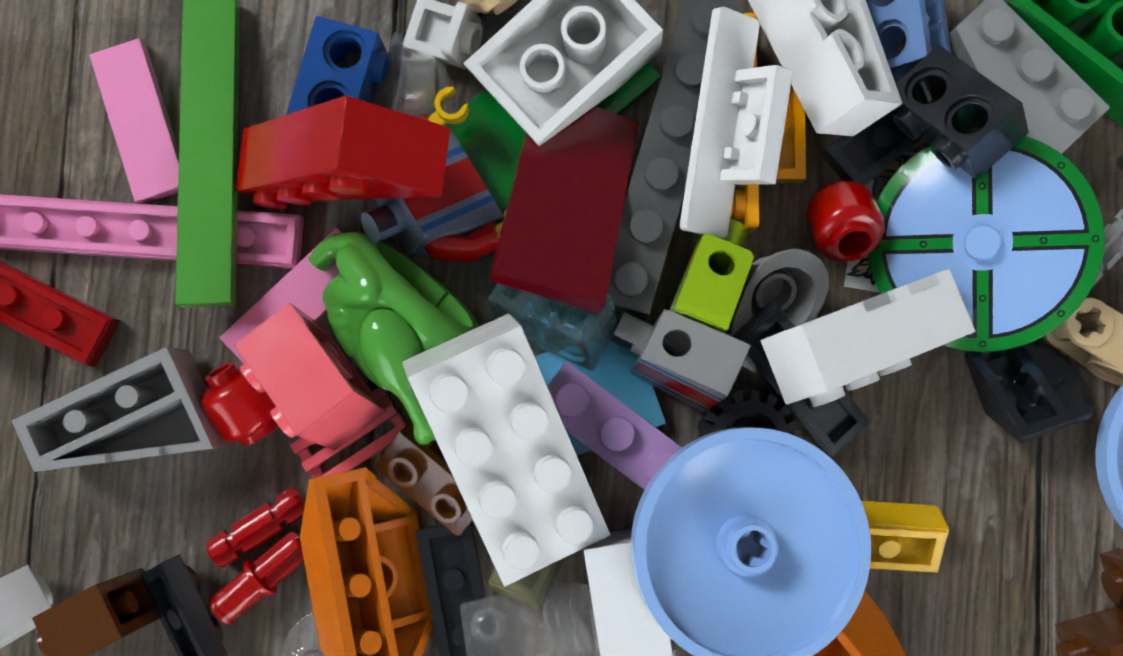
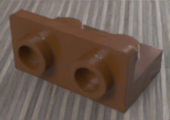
M411 421L397 434L376 464V468L452 533L461 535L472 522V516L437 441H431L425 445L419 444L414 438V425Z

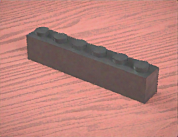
M684 0L624 202L604 309L621 314L626 312L641 320H645L650 314L685 193L712 11L714 8L727 7L738 11L740 3L730 0Z

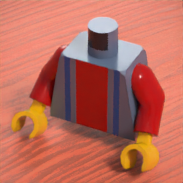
M445 87L436 95L434 101L436 111L430 116L424 113L419 118L441 125L446 123L451 125L460 124L468 117L469 105L468 103L464 104L454 114L444 112V103L457 92L455 87ZM450 130L442 197L375 199L379 206L361 214L363 229L368 238L374 243L396 235L407 254L412 257L428 254L433 259L466 264L497 249L503 222L498 223L504 217L452 130Z

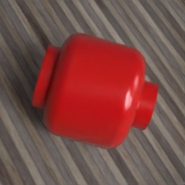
M840 181L830 184L817 192L808 204L806 211L808 227L816 247L825 257L835 261L859 260L870 254L882 241L885 232L884 217L874 196L865 186L852 181Z
M234 361L221 365L205 377V381L209 386L200 395L199 406L220 439L225 442L239 441L242 446H247L266 437L278 426L270 413L276 405L266 391L259 393L252 387L242 374L240 367H237Z

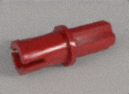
M295 531L290 532L256 561L253 559L247 560L243 566L244 571L215 595L212 594L208 598L210 609L221 622L231 625L236 621V618L264 595L269 597L277 592L276 585L304 563L300 534Z

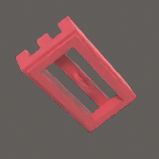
M378 387L372 391L386 411L335 451L325 447L313 455L309 449L313 445H309L303 438L290 444L293 452L301 458V465L306 472L311 474L312 478L353 470L390 446L397 434L407 423L386 390ZM388 420L392 421L395 426L394 429L325 473L320 466L322 463Z

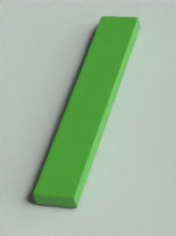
M183 0L175 304L181 308L236 306L238 192L235 191L238 173L241 6L238 0Z

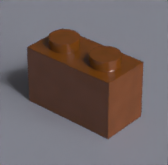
M140 568L98 583L32 617L38 630L36 634L37 643L43 655L89 656L160 619L140 578V575L144 573L143 569Z

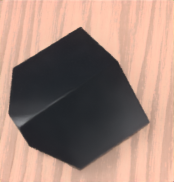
M1041 338L1006 350L989 352L965 351L964 357L985 414L1020 443L1090 419L1093 414L1092 405L1089 404L1087 383L1067 357Z

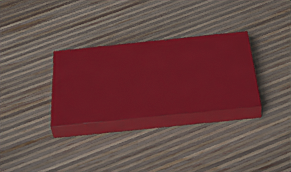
M594 106L541 146H538L525 132L489 281L591 312L600 313L606 303L639 121Z

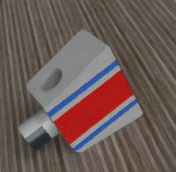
M666 309L663 310L653 325L624 312L610 339V342L638 355L630 371L634 376L702 413H705L729 395L751 346L741 340ZM664 348L667 349V350L672 354V356L669 355V354L664 350Z

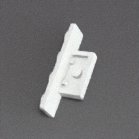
M727 7L714 8L712 11L680 219V229L683 231L701 235L707 233L719 238H726L728 235L735 185L776 184L793 70L779 65L753 68L760 23L755 18Z

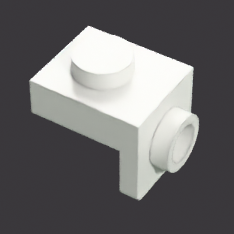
M417 0L402 47L408 52L465 69L466 67L463 63L480 47L483 35L482 19L469 4L458 1L456 6H451L435 0Z

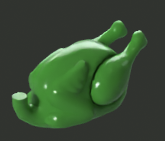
M359 231L334 233L317 245L309 257V262L322 271H327L336 259L339 273L326 285L322 296L332 330L343 350L353 359L367 378L383 390L391 391L403 403L414 425L413 433L415 440L422 445L436 441L407 378L402 361L480 327L474 314L458 297L393 244L384 240L374 243L368 238L366 233Z

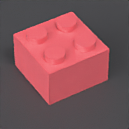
M290 302L234 344L245 361L240 366L242 374L259 393L267 392L276 405L270 411L273 419L281 430L291 438L296 435L303 438L309 445L316 443L335 451L386 411L328 329Z

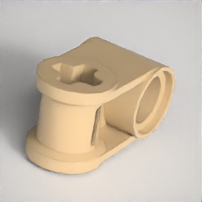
M1085 298L1080 307L1064 323L1043 336V339L1053 348L1085 366L1095 376L1114 385L1122 386L1123 314L1109 307L1101 300Z

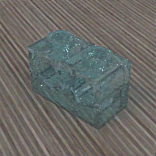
M497 283L487 299L495 319L509 313L521 325L529 344L590 371H594L618 325L613 297L607 294L605 306L599 314Z

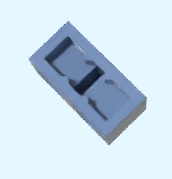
M866 0L895 83L903 78L937 45L942 46L951 53L944 0H894L892 3L891 0ZM906 37V45L901 54L898 55L899 44Z

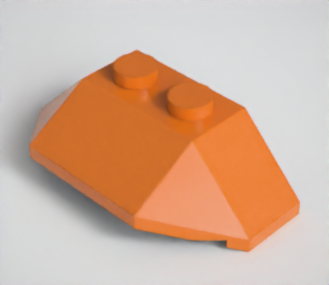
M366 467L312 478L308 482L300 541L319 646L324 656H422L434 625L416 530L420 528L417 511L394 491L377 480L376 476Z

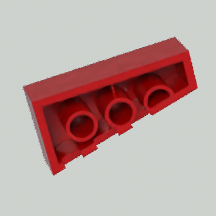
M347 95L244 128L235 191L253 195L254 204L274 209H286L287 203L309 205L315 201L442 197L451 127Z

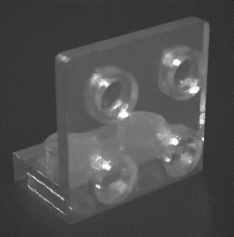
M566 581L553 582L541 610L503 594L464 602L460 606L467 656H600L589 584Z

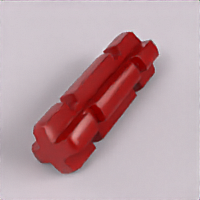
M289 488L275 497L277 503L274 505L267 502L232 524L231 528L233 531L230 533L227 530H223L210 538L206 543L210 559L218 567H226L241 557L239 553L241 550L245 553L250 552L285 529L283 526L285 522L292 525L303 518L306 499L296 488Z

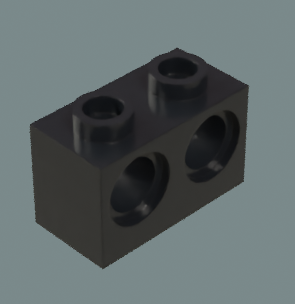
M937 45L896 83L903 104L895 108L896 113L892 116L894 123L910 139L916 140L920 136L931 144L930 148L935 157L952 171L960 167L977 180L1029 134L1023 103L940 45ZM939 99V100L936 101V102L927 104L928 102H930V101H932V100ZM973 128H982L978 132L965 134Z

